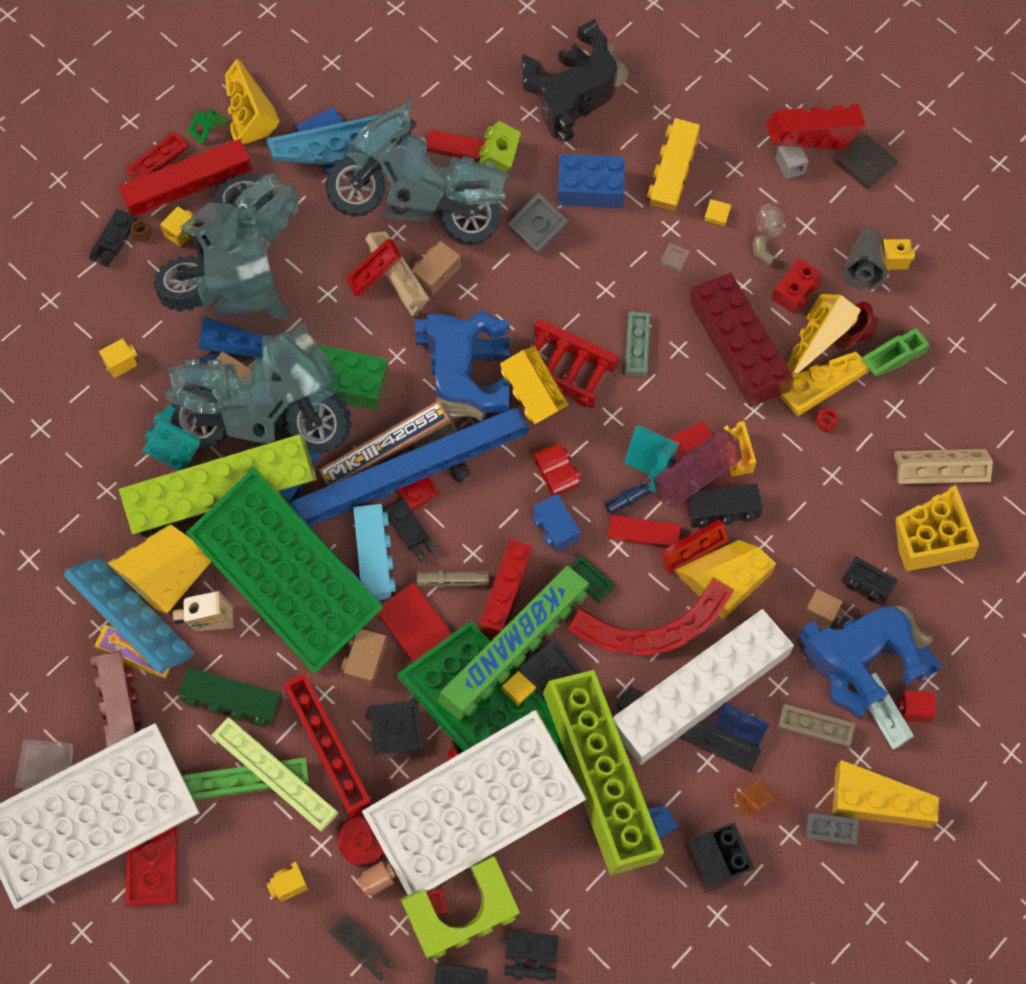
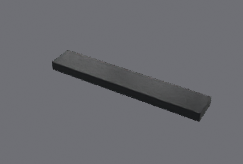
M628 686L618 709L624 710L646 693ZM702 720L678 737L750 773L762 750Z

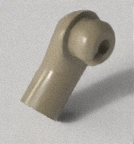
M758 235L752 242L753 254L759 260L771 266L776 257L767 252V238L764 235Z

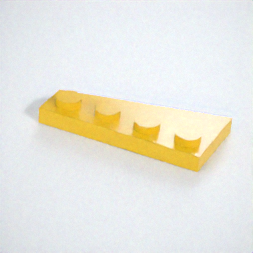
M853 352L830 360L828 364L809 367L808 371L799 374L792 373L791 391L779 397L798 417L867 374L870 370L863 362L862 357L857 352Z

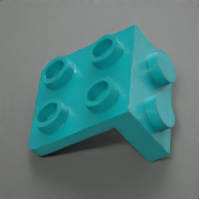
M167 405L163 413L157 412L152 422L156 425L155 428L149 427L144 437L148 441L142 452L180 471L187 468L201 441L199 438L169 423L175 408Z

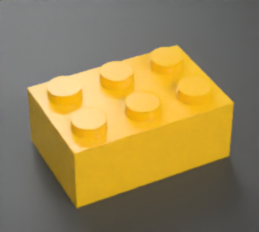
M535 346L524 349L500 363L502 375L507 381L511 382L514 388L512 390L514 396L523 403L526 417L533 421L534 424L568 406L567 401Z

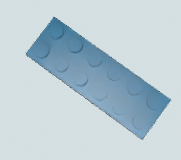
M101 557L66 569L63 576L158 673L192 658L194 654L192 649Z

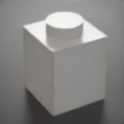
M778 147L775 159L785 179L806 173L809 161L801 147Z

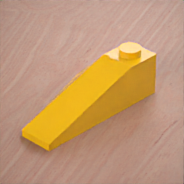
M236 59L225 74L227 96L231 99L228 114L232 115L233 121L229 125L234 141L241 139L243 144H247L268 137L276 129L280 120L273 105L241 61Z

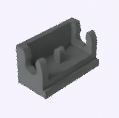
M805 813L806 827L803 834L806 838L857 844L859 819Z

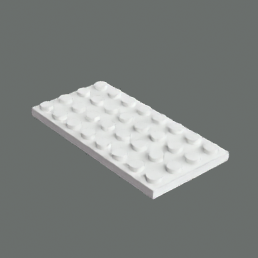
M537 710L362 812L405 891L409 895L422 888L426 892L587 798Z
M154 723L0 803V879L14 909L23 907L200 814L158 725Z

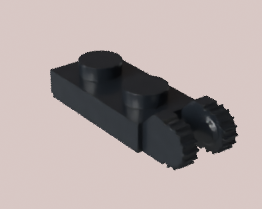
M116 209L96 245L92 248L89 259L96 262L104 250L106 252L102 257L101 263L108 267L130 235V227L137 220V217Z
M405 499L385 510L389 521L409 551L413 552L420 563L425 558L418 545L424 543L432 555L437 553V549L429 538L428 533Z

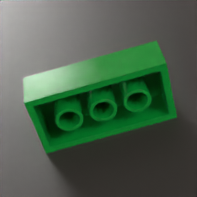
M299 340L295 357L300 361L316 390H328L331 394L335 393L340 396L339 399L341 401L344 400L348 405L378 411L389 372L388 359Z

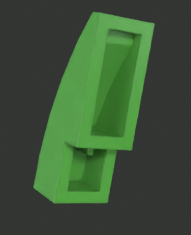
M915 328L902 337L898 335L862 357V360L876 377L895 370L925 354L930 344L918 329Z

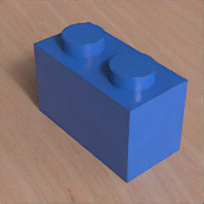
M558 494L533 506L532 522L537 529L541 528L544 533L542 535L543 540L548 548L552 547L554 552L557 553L580 541L581 532Z

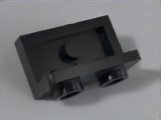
M856 556L841 582L849 590L858 591L865 595L870 602L883 605L898 579Z

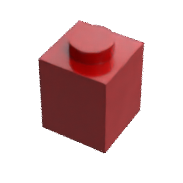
M905 691L901 699L899 698L897 701V709L903 719L907 722L931 723L936 716L935 692Z

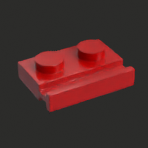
M429 476L396 490L402 500H406L412 511L431 501L433 497L440 495L439 490Z

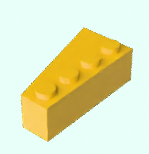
M677 118L674 119L673 125L669 124L666 132V137L669 139L667 145H662L660 157L663 159L661 165L657 164L653 177L656 178L655 185H650L647 195L650 198L651 206L673 212L676 211L683 190V180H686L689 161L692 162L695 146H697L699 140V124Z

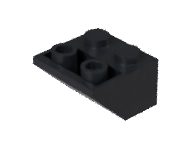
M735 822L688 840L686 844V850L705 893L728 885L755 870Z

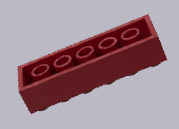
M728 273L692 287L690 304L749 407L790 392L793 375L733 274Z

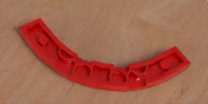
M712 577L696 603L686 613L676 620L656 628L635 630L617 627L579 608L568 625L567 630L589 643L616 653L617 651L633 655L658 654L680 647L700 632L702 633L722 611L734 589Z

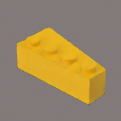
M842 760L836 766L833 816L931 829L938 822L939 797Z

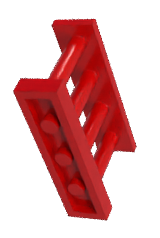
M538 318L534 324V336L537 339L533 346L536 347L538 352L544 343L547 342L557 347L546 365L551 375L564 352H570L577 356L564 380L552 375L561 393L575 400L582 407L594 409L596 395L592 393L605 371L614 373L618 366L619 356ZM589 361L595 364L597 368L583 390L572 383L584 362Z

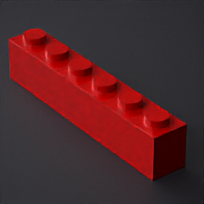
M237 139L217 148L208 149L194 157H188L176 164L167 165L158 171L147 173L135 180L126 181L118 187L129 214L138 216L222 183L230 178L232 179L235 176L252 171V165L241 139Z
M303 673L283 683L285 692L349 818L352 819L363 813L362 811L372 806L371 800L306 674Z

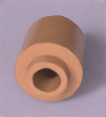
M381 861L362 872V876L357 878V881L366 896L370 894L375 895L394 884L393 878L397 875L390 863L385 864Z

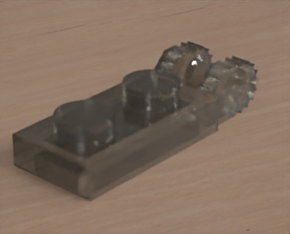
M347 913L328 931L364 969L367 968L380 982L384 979V976L371 962L378 956L387 968L392 970L396 966L382 952L383 949Z

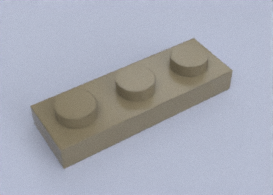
M783 704L777 729L849 749L855 723Z

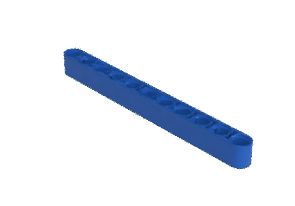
M513 408L291 502L290 505L312 526L353 509V507L360 506L452 467L455 464L518 439L527 434L530 428L520 409Z

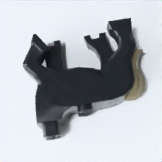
M595 19L578 27L577 38L592 47L591 55L589 56L584 53L577 44L572 45V50L567 53L565 50L560 51L559 62L564 66L571 65L574 67L566 69L554 77L548 76L540 61L527 55H522V88L526 92L541 97L544 122L553 138L559 136L563 143L574 137V132L571 128L575 125V120L582 116H588L593 110L612 99L616 87L622 85L628 77L626 66L614 57V44L607 45V37L601 32Z

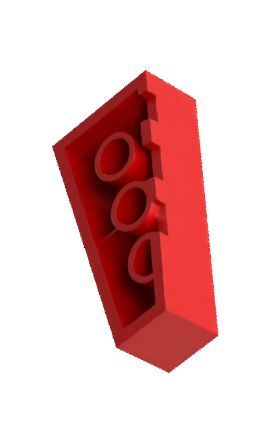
M855 103L851 104L850 108H842V105H833L832 109L822 110L821 106L813 107L805 112L803 108L776 110L765 125L772 145L834 149L838 151L846 148L848 143L861 131L866 123L859 104Z

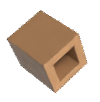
M816 589L803 616L816 621V623L826 628H830L832 622L838 623L843 613L839 609L843 601Z

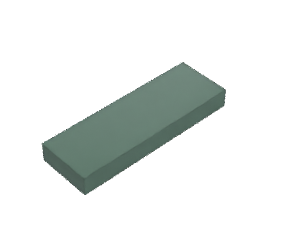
M628 312L624 375L647 377L650 313Z

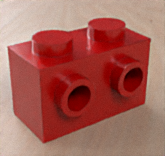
M799 258L774 289L772 300L794 314L798 308L802 309L809 299L807 296L811 292L815 293L821 284L819 279L822 272Z

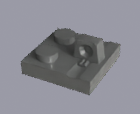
M539 192L508 223L538 254L570 224Z

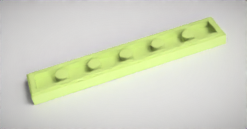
M229 717L211 735L321 833L338 815V812Z

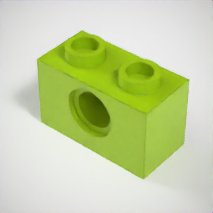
M498 121L492 127L489 126L484 135L486 142L479 153V156H481L479 165L500 176L506 173L512 167L521 132L501 121Z

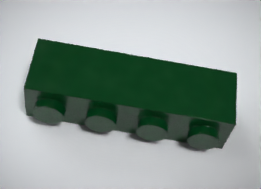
M189 667L186 670L178 692L183 705L187 707H204L207 712L215 715H220V712L229 714V717L236 721H243V719L253 721L252 724L261 728H266L267 725L274 727L283 701L281 693Z

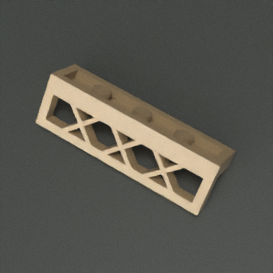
M386 231L369 233L365 238L370 246L369 250L371 253L384 241L390 239ZM402 257L385 275L411 316L415 317L421 312L429 297Z
M986 449L894 452V458L898 464V484L991 482L993 460Z

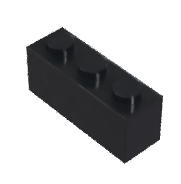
M758 484L688 492L686 500L691 527L698 526V528H704L718 519L724 525L741 520L753 522L760 518L763 510Z

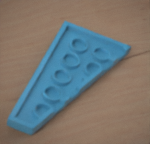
M389 112L268 138L267 146L273 161L334 165L338 160L340 161L347 156L354 157V155H358L361 158L366 157L368 159L370 156L373 157L398 130L392 114Z

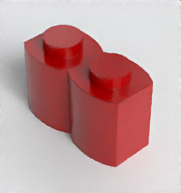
M557 443L534 454V463L551 496L556 494L561 496L579 488L581 476L576 467L573 468L569 463L571 458L566 448H562Z

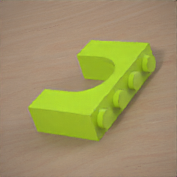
M488 856L469 867L481 893V907L476 917L465 925L450 926L441 922L423 888L400 899L426 958L432 957V959H437L447 953L445 949L453 945L459 948L469 943V938L476 934L481 937L492 932V926L501 923L503 926L516 920L515 915L520 912L495 856Z

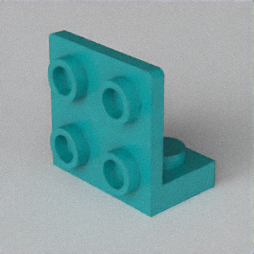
M637 425L624 463L648 474V479L651 480L649 490L657 493L667 481L679 443Z

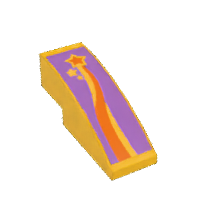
M104 625L94 646L101 654L120 651L129 666L164 679L167 678L171 669L169 668L158 673L115 628Z

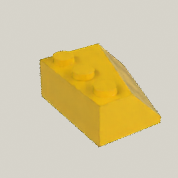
M956 485L949 488L947 492L934 496L931 501L921 506L918 505L895 519L898 550L906 572L972 559L979 547Z
M168 525L147 538L144 543L136 548L129 549L125 552L126 554L118 559L111 560L107 564L154 609L168 613L210 564L211 560L191 538L174 526Z
M737 540L676 569L674 573L699 597L712 577L732 587L734 592L719 613V616L725 619L773 573L776 563L759 547Z

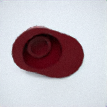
M863 301L855 305L861 310L858 314V319L849 330L834 342L837 348H849L856 342L869 339L876 332L878 317L873 314V307L869 302Z

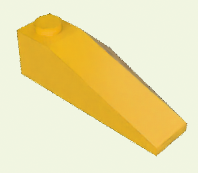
M820 294L806 317L809 321L806 329H801L799 333L801 337L800 344L793 348L786 365L790 372L798 374L856 323L861 310L842 295Z

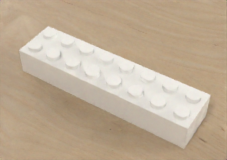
M763 609L615 715L613 720L622 744L637 763L642 765L790 656L794 646L793 643Z

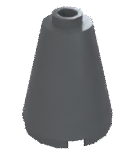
M869 228L859 233L843 266V278L852 287L862 289V286L870 287V290L883 285L887 279L888 270L881 235L877 230Z

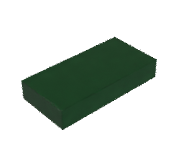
M580 555L569 566L589 583L586 593L598 604L616 587L613 582L583 555Z

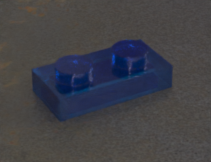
M724 703L714 727L759 747L769 723Z

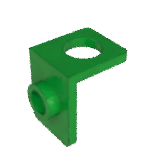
M216 109L197 111L188 133L203 144L212 126L228 124L229 120ZM198 123L203 126L204 132L202 135H199L196 131Z

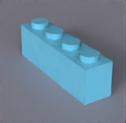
M382 504L353 507L360 580L379 601H386L392 597L391 592H396L394 577H389V570L393 569L392 555L387 556V548L391 547L390 533L385 534L384 526H389L388 514L383 512Z

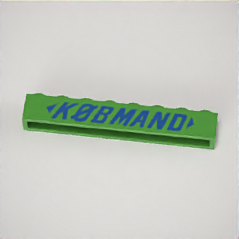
M566 566L440 692L438 702L460 721L466 715L470 717L478 708L477 703L482 698L484 700L488 699L494 691L493 687L498 682L502 684L509 677V671L514 666L518 668L526 659L525 655L530 650L533 652L539 647L542 637L545 634L551 635L557 627L556 623L561 618L565 620L573 611L572 607L576 603L580 605L586 599L589 583L569 566Z

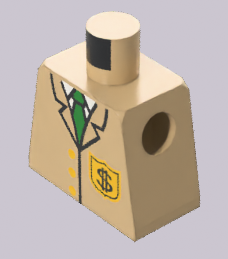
M219 591L185 598L184 609L173 611L175 624L187 623L194 631L234 628L233 605Z

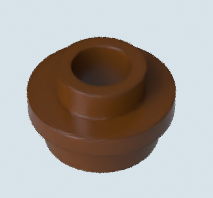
M136 220L130 227V234L137 241H145L152 235V227L145 220Z

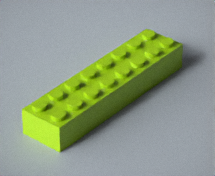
M299 434L120 488L119 493L131 533L139 534L207 513L252 467H256L278 492L317 480L304 435Z
M591 670L549 681L543 691V695L571 771L587 798L583 803L610 876L656 863L664 854L595 671Z

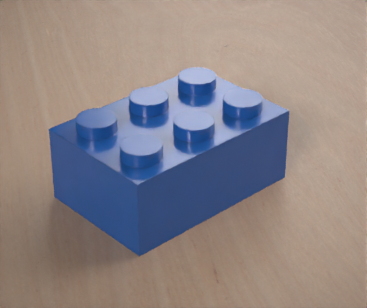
M560 154L558 205L623 208L625 157Z

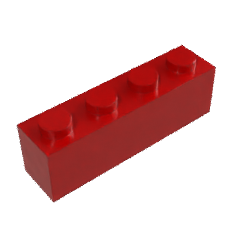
M512 539L509 540L479 624V630L484 635L495 638L508 625L532 557L533 546Z

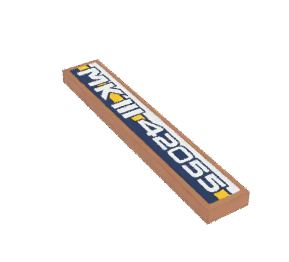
M438 400L319 469V472L326 485L330 486L372 468L448 424L451 420Z

